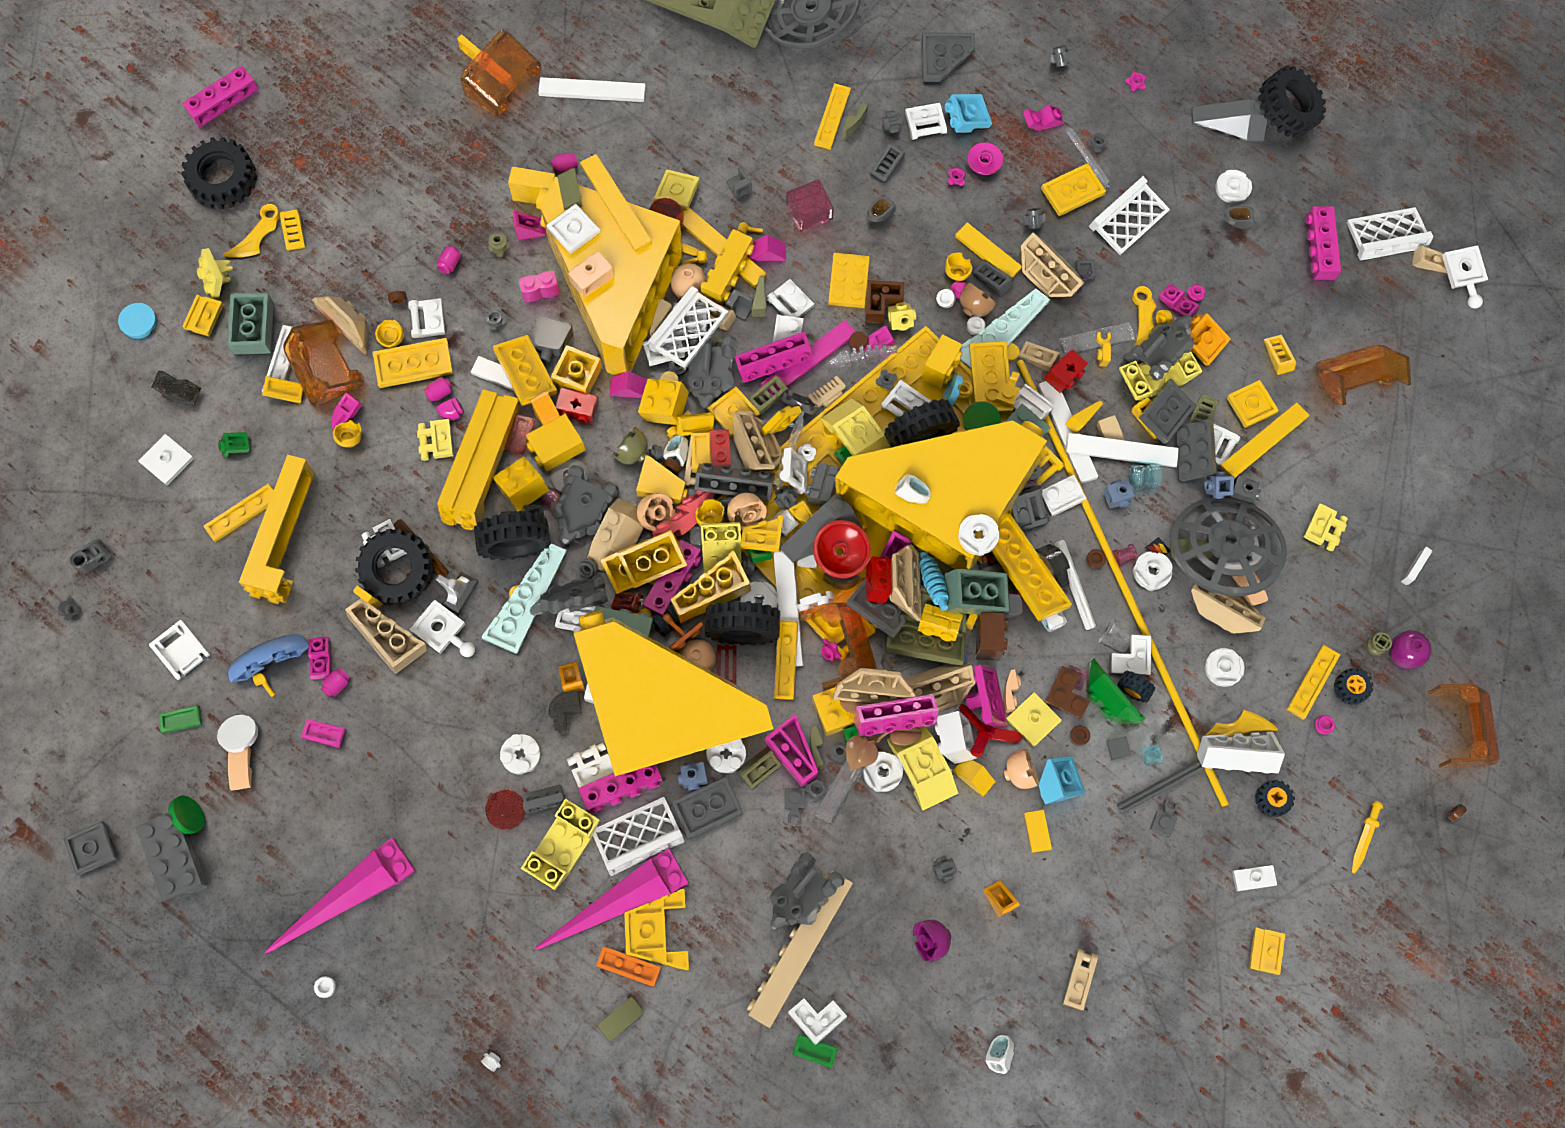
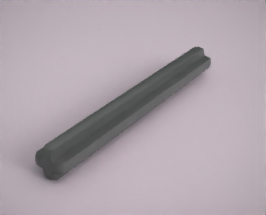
M1197 760L1117 804V807L1123 814L1199 773L1205 767H1202L1200 761Z

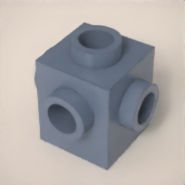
M1217 471V474L1206 476L1204 482L1206 494L1213 495V498L1217 499L1233 495L1234 476L1225 475V471Z
M1118 479L1106 486L1103 494L1110 509L1118 506L1124 508L1131 504L1135 497V489L1128 479L1123 481Z
M695 761L685 762L684 766H680L681 772H678L677 776L679 785L683 784L684 789L696 791L700 789V786L708 785L704 762L696 763Z

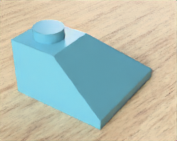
M1072 756L1047 760L1038 785L1045 805L1085 794Z

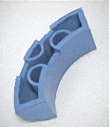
M300 634L285 635L264 642L248 650L233 661L228 669L229 680L231 683L248 680L254 674L264 669L263 665L273 660L280 662L298 657L309 647L308 643Z

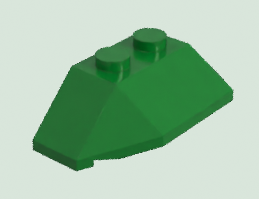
M1093 658L1087 666L1086 692L1088 699L1093 704L1096 703L1100 708L1102 716L1111 722L1141 724L1146 718L1104 671L1096 659Z

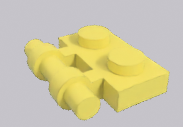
M449 419L430 421L431 428L426 429L425 423L418 424L417 438L420 441L418 450L419 454H421V460H429L428 453L433 452L435 459L454 456ZM432 436V444H427V438Z
M1320 503L1303 537L1320 546L1326 540L1328 542L1326 549L1334 551L1335 546H1338L1341 533L1347 527L1346 522L1348 518L1341 516L1339 520L1336 519L1337 511ZM1331 526L1335 528L1333 534L1328 532Z

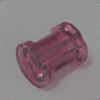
M1129 544L1127 548L1119 551L1117 549L1113 551L1119 566H1122L1127 561L1138 559V553L1133 544Z

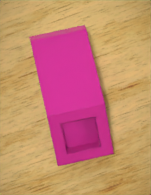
M1047 105L1039 112L1031 109L1023 112L1028 127L1037 131L1064 123L1062 111L1052 105Z

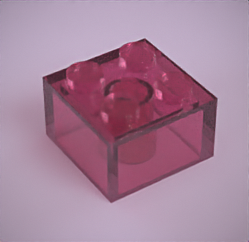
M820 179L786 192V204L800 232L833 219L834 207Z

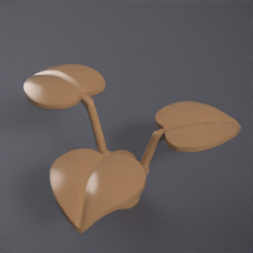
M840 700L843 709L852 714H855L857 706L871 704ZM914 727L910 730L902 729L891 733L884 732L879 737L876 734L872 736L851 737L847 741L845 748L846 759L851 771L869 766L877 760L878 749L875 746L876 742H880L887 734H890V741L892 743L908 745L916 742L921 737V730L918 727Z

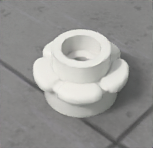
M804 444L799 447L798 454L804 460L810 462L816 455V449L810 444Z
M493 1052L484 1054L485 1057L481 1062L485 1067L493 1072L497 1067H501L499 1063L501 1059Z

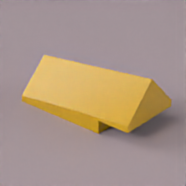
M672 530L600 559L616 594L632 587H639L687 566L680 543Z

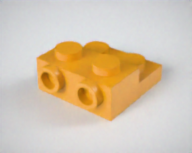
M1208 313L1197 314L1192 318V325L1190 326V336H1192L1195 343L1191 352L1206 366L1210 365L1231 338Z

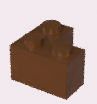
M867 281L865 323L883 324L885 307L903 302L904 282Z
M980 613L978 637L976 639V659L999 661L1001 656L1004 655L1008 646V639L1004 638V631L1008 629V620L1005 619V613Z
M1062 666L1044 702L1080 720L1090 700L1072 692L1080 674Z

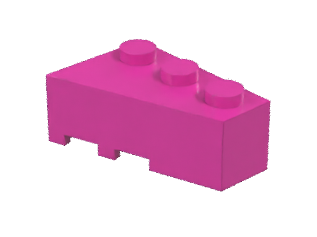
M794 714L765 737V744L774 752L783 766L803 788L818 776V770L797 715Z

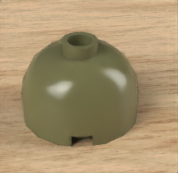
M634 427L633 432L630 431L619 444L617 453L614 451L612 457L627 465L634 464L636 461L642 462L648 454L645 452L648 446L645 435Z

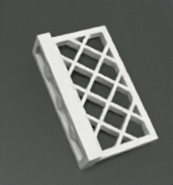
M1144 176L1089 225L1090 229L1093 232L1096 230L1119 255L1127 250L1170 210L1146 184L1148 181ZM1143 191L1149 195V201L1141 200V193ZM1129 203L1137 204V212L1129 211ZM1141 204L1149 205V213L1141 212ZM1153 205L1159 206L1163 212L1161 214L1153 213ZM1116 215H1125V223L1116 222ZM1129 215L1137 216V224L1129 223ZM1141 216L1149 217L1148 225L1141 224ZM1105 225L1113 226V234L1106 233L1103 227ZM1116 226L1125 227V235L1116 234ZM1129 227L1137 228L1136 236L1129 235ZM1116 238L1125 239V246L1122 249L1116 243Z
M1416 207L1349 219L1346 223L1359 250L1357 256L1360 261L1414 251L1421 246L1429 247L1433 239L1431 231L1427 232ZM1412 214L1414 221L1406 219L1404 216ZM1394 218L1398 220V223L1393 224L1387 221V219ZM1377 221L1381 223V226L1378 228L1370 224V222ZM1400 222L1409 225L1410 228L1406 230L1398 225ZM1354 225L1364 226L1363 231L1356 229ZM1383 225L1392 228V233L1383 230ZM1413 227L1420 230L1421 233L1415 234L1410 230ZM1368 228L1376 232L1375 236L1365 233V230ZM1395 230H1396V231H1398V232H1400V233L1405 234V236H1403V237H1398V236L1393 235V234H1394V232H1395ZM1378 234H1381L1387 237L1388 239L1380 240L1376 237ZM1364 237L1371 242L1362 244L1360 238Z
M691 286L648 340L650 350L655 353L658 351L686 369L728 315V311L698 293V289ZM701 300L706 304V308L696 310L695 305ZM712 311L722 313L719 318H710V312ZM708 313V320L698 321L697 314ZM695 314L696 322L685 323L684 319L686 316ZM710 324L708 332L700 333L699 325ZM697 326L698 333L687 335L686 328ZM684 328L685 336L674 337L673 333L676 329ZM699 338L698 345L689 347L688 339ZM686 340L687 347L676 349L675 341ZM673 342V350L666 351L662 348L665 343ZM688 351L689 356L685 361L677 357V353Z
M665 797L597 827L593 835L610 876L652 858L668 848L671 849L684 843L683 836ZM661 804L665 807L662 817L653 814L654 808ZM637 815H647L644 825L634 822ZM651 817L661 820L657 830L647 827ZM664 821L671 823L675 829L668 833L660 831ZM622 822L629 824L626 834L616 831L618 824ZM632 826L642 828L639 838L629 835ZM646 830L655 833L653 840L649 842L642 840ZM602 831L611 832L607 842L599 840L597 834ZM614 834L624 837L620 847L610 844ZM627 838L637 841L634 849L628 850L624 848ZM609 847L619 850L616 857L610 860L607 859L606 853Z

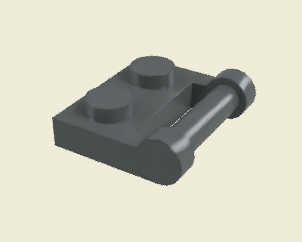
M1040 485L1022 491L1011 507L1014 520L1022 531L1050 521L1048 514L1045 512L1041 495L1043 491ZM1031 497H1034L1039 515L1036 518H1034L1030 502Z

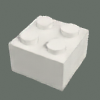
M960 711L938 716L935 729L937 734L940 735L941 742L938 743L940 753L954 764L977 759V757L971 754L974 738L970 720Z

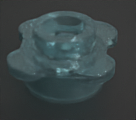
M1159 745L1144 746L1141 749V752L1144 754L1145 765L1162 763L1163 757H1161L1162 753Z

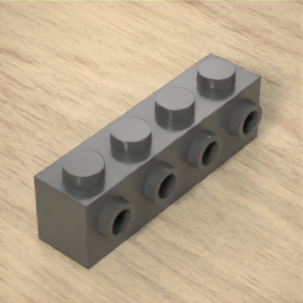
M703 463L698 465L694 490L733 496L748 492L757 495L762 500L770 501L774 474L768 471L757 472L751 471L748 468L735 469L727 465L714 466L711 463Z

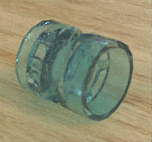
M1159 464L1146 465L1145 468L1143 465L1130 467L1129 481L1135 490H1142L1145 486L1148 489L1161 487L1162 476Z

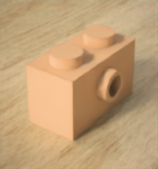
M597 252L594 255L588 256L585 262L579 266H574L568 275L571 284L585 298L613 278L614 272L613 267L600 252Z

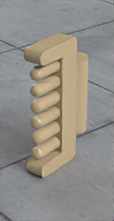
M835 376L831 383L828 382L823 388L820 387V391L816 390V393L809 394L808 399L811 400L813 405L817 404L818 408L824 406L826 409L843 395L846 385L838 376Z

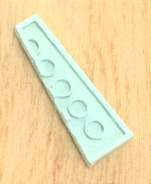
M1033 290L1017 302L1015 306L1008 309L1005 314L998 319L996 318L989 326L979 331L976 336L962 344L961 352L963 354L960 360L971 370L969 343L1006 341L1008 347L1044 309L1050 299L1039 290Z
M551 544L548 549L542 551L532 568L524 576L520 585L514 590L510 599L504 604L500 613L482 635L483 640L518 654L536 615H531L529 610L540 599L541 594L546 591L548 592V588L567 552L565 549Z

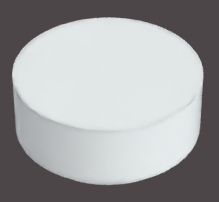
M949 289L939 291L936 297L937 303L943 308L952 307L956 301L955 294Z
M971 317L966 325L967 331L971 335L976 336L983 328L985 329V321L981 317Z
M327 976L320 977L315 982L314 991L319 997H331L336 991V982Z

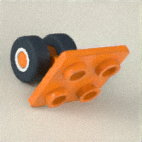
M672 603L666 608L667 613L661 617L659 614H655L651 617L653 618L655 629L662 636L668 635L671 629L678 636V639L668 646V648L674 651L686 645L685 640L687 638H694L702 631L700 627L703 626V623L699 622L684 633L678 627L681 623Z

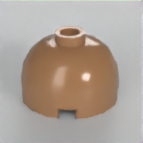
M967 283L960 294V304L964 307L963 312L969 317H972V315L984 317L997 305L994 300L989 296L987 297L983 291L971 283Z

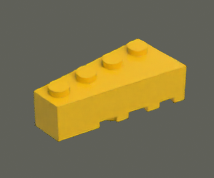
M734 229L732 230L722 248L723 255L719 254L714 264L715 269H710L706 282L703 281L700 286L703 296L722 306L724 302H727L731 295L730 290L732 286L735 287L738 283L739 271L745 269L747 264L745 260L754 250L755 245H753L752 237Z
M734 550L724 560L716 563L715 567L702 574L697 581L689 584L671 598L672 606L680 623L705 613L706 607L709 608V605H715L717 602L731 601L751 591L750 582Z

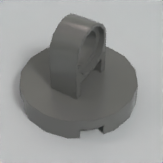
M785 391L781 398L791 408L800 406L802 413L798 416V421L791 423L790 427L798 426L805 413L814 415L818 410L817 404L812 406L810 399L794 392L791 396L789 391Z

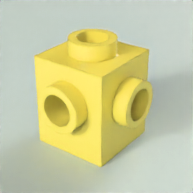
M900 302L894 306L887 307L889 325L892 330H907L909 327H914L913 320H916V312L909 303Z

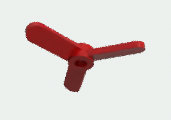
M965 704L959 706L960 711L978 729L976 740L971 748L973 756H982L990 740L1019 743L1022 740V736L1018 731L986 725Z

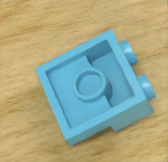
M952 94L947 100L945 111L950 114V125L952 128H955L956 133L972 132L974 128H989L992 125L982 94Z

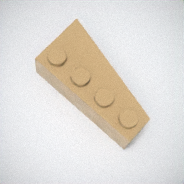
M362 598L345 609L349 620L394 674H397L427 651L424 642L412 636L410 632L398 626L396 622L384 616Z

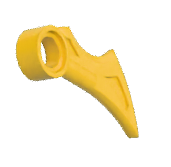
M273 204L264 205L260 210L262 219L243 241L223 253V256L227 258H243L259 254L260 243L264 236L276 230L277 222L280 219V212ZM270 210L275 211V214H274L273 217H271V218H267V217H266V213H267L268 211H270Z
M1145 286L1137 287L1132 294V301L1138 306V334L1134 346L1140 345L1144 340H1148L1151 330L1155 327L1152 315L1157 306L1152 299L1150 289ZM1137 293H1144L1146 295V299L1140 300L1137 297Z
M1243 710L1238 720L1229 724L1217 722L1204 736L1227 735L1228 737H1233L1234 734L1240 733L1244 735L1259 731L1276 732L1278 728L1262 716Z

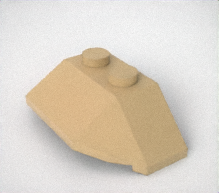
M1034 232L1021 245L1022 272L1048 298L1073 296L1084 284L1077 271L1052 246Z
M314 297L312 301L315 307L366 355L368 352L369 328L366 324L368 320L362 313L357 314L354 311L355 307L349 301L345 302L341 297Z
M734 411V443L744 467L755 470L774 469L782 461L783 457L774 433H768L764 436L760 429L765 423L755 417L752 411Z
M620 498L608 508L592 541L587 559L593 560L597 565V569L601 572H605V569L600 559L636 545L644 529L637 518L636 505Z
M910 544L892 554V593L889 597L891 602L895 603L902 611L917 621H921L919 552Z
M1194 583L1191 589L1199 614L1221 626L1224 630H1228L1233 634L1261 630L1266 618L1255 607H1251L1247 601L1239 596H1226L1210 592Z
M945 664L910 676L906 680L916 693V697L933 694L939 711L960 704L971 687L975 685L971 664H963V666Z
M866 668L856 670L838 683L833 694L834 700L871 704L916 697V693L901 672Z

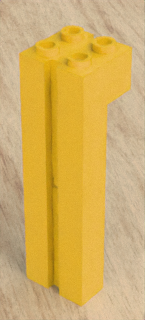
M482 390L437 502L441 520L445 524L452 526L458 523L462 524L461 527L466 530H474V526H477L478 522H482L486 512L484 500L520 410L518 398L508 395L502 397L498 396L496 392Z
M287 454L239 583L244 587L243 590L249 592L251 597L257 599L265 597L268 598V601L279 604V602L286 603L294 581L285 579L283 577L285 571L279 570L315 474L306 459Z

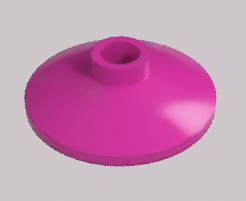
M978 143L970 149L967 161L970 168L976 173L990 175L1001 168L1003 155L1000 149L991 143Z

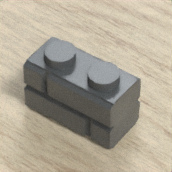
M819 462L816 468H812L810 478L813 479L812 485L807 486L805 496H808V503L823 506L833 497L836 487L835 476L840 470L839 467Z

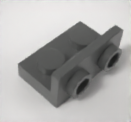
M562 785L524 793L523 809L529 814L562 805L565 800Z

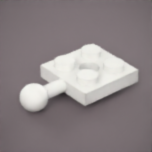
M1478 245L1445 252L1442 254L1452 289L1467 286L1470 296L1467 301L1469 307L1473 309L1479 308L1483 303V298L1477 294L1474 284L1485 282L1488 280ZM1462 263L1468 266V271L1463 270Z
M436 600L430 604L409 629L440 654L450 642L460 648V653L464 657H471L475 653L473 643L463 642L456 636L465 626V622ZM440 622L443 624L440 631H433L432 627L435 623Z

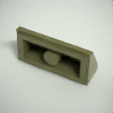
M575 168L558 175L564 210H568L574 204L583 207Z
M766 747L740 767L737 773L749 788L753 789L782 764L774 752Z

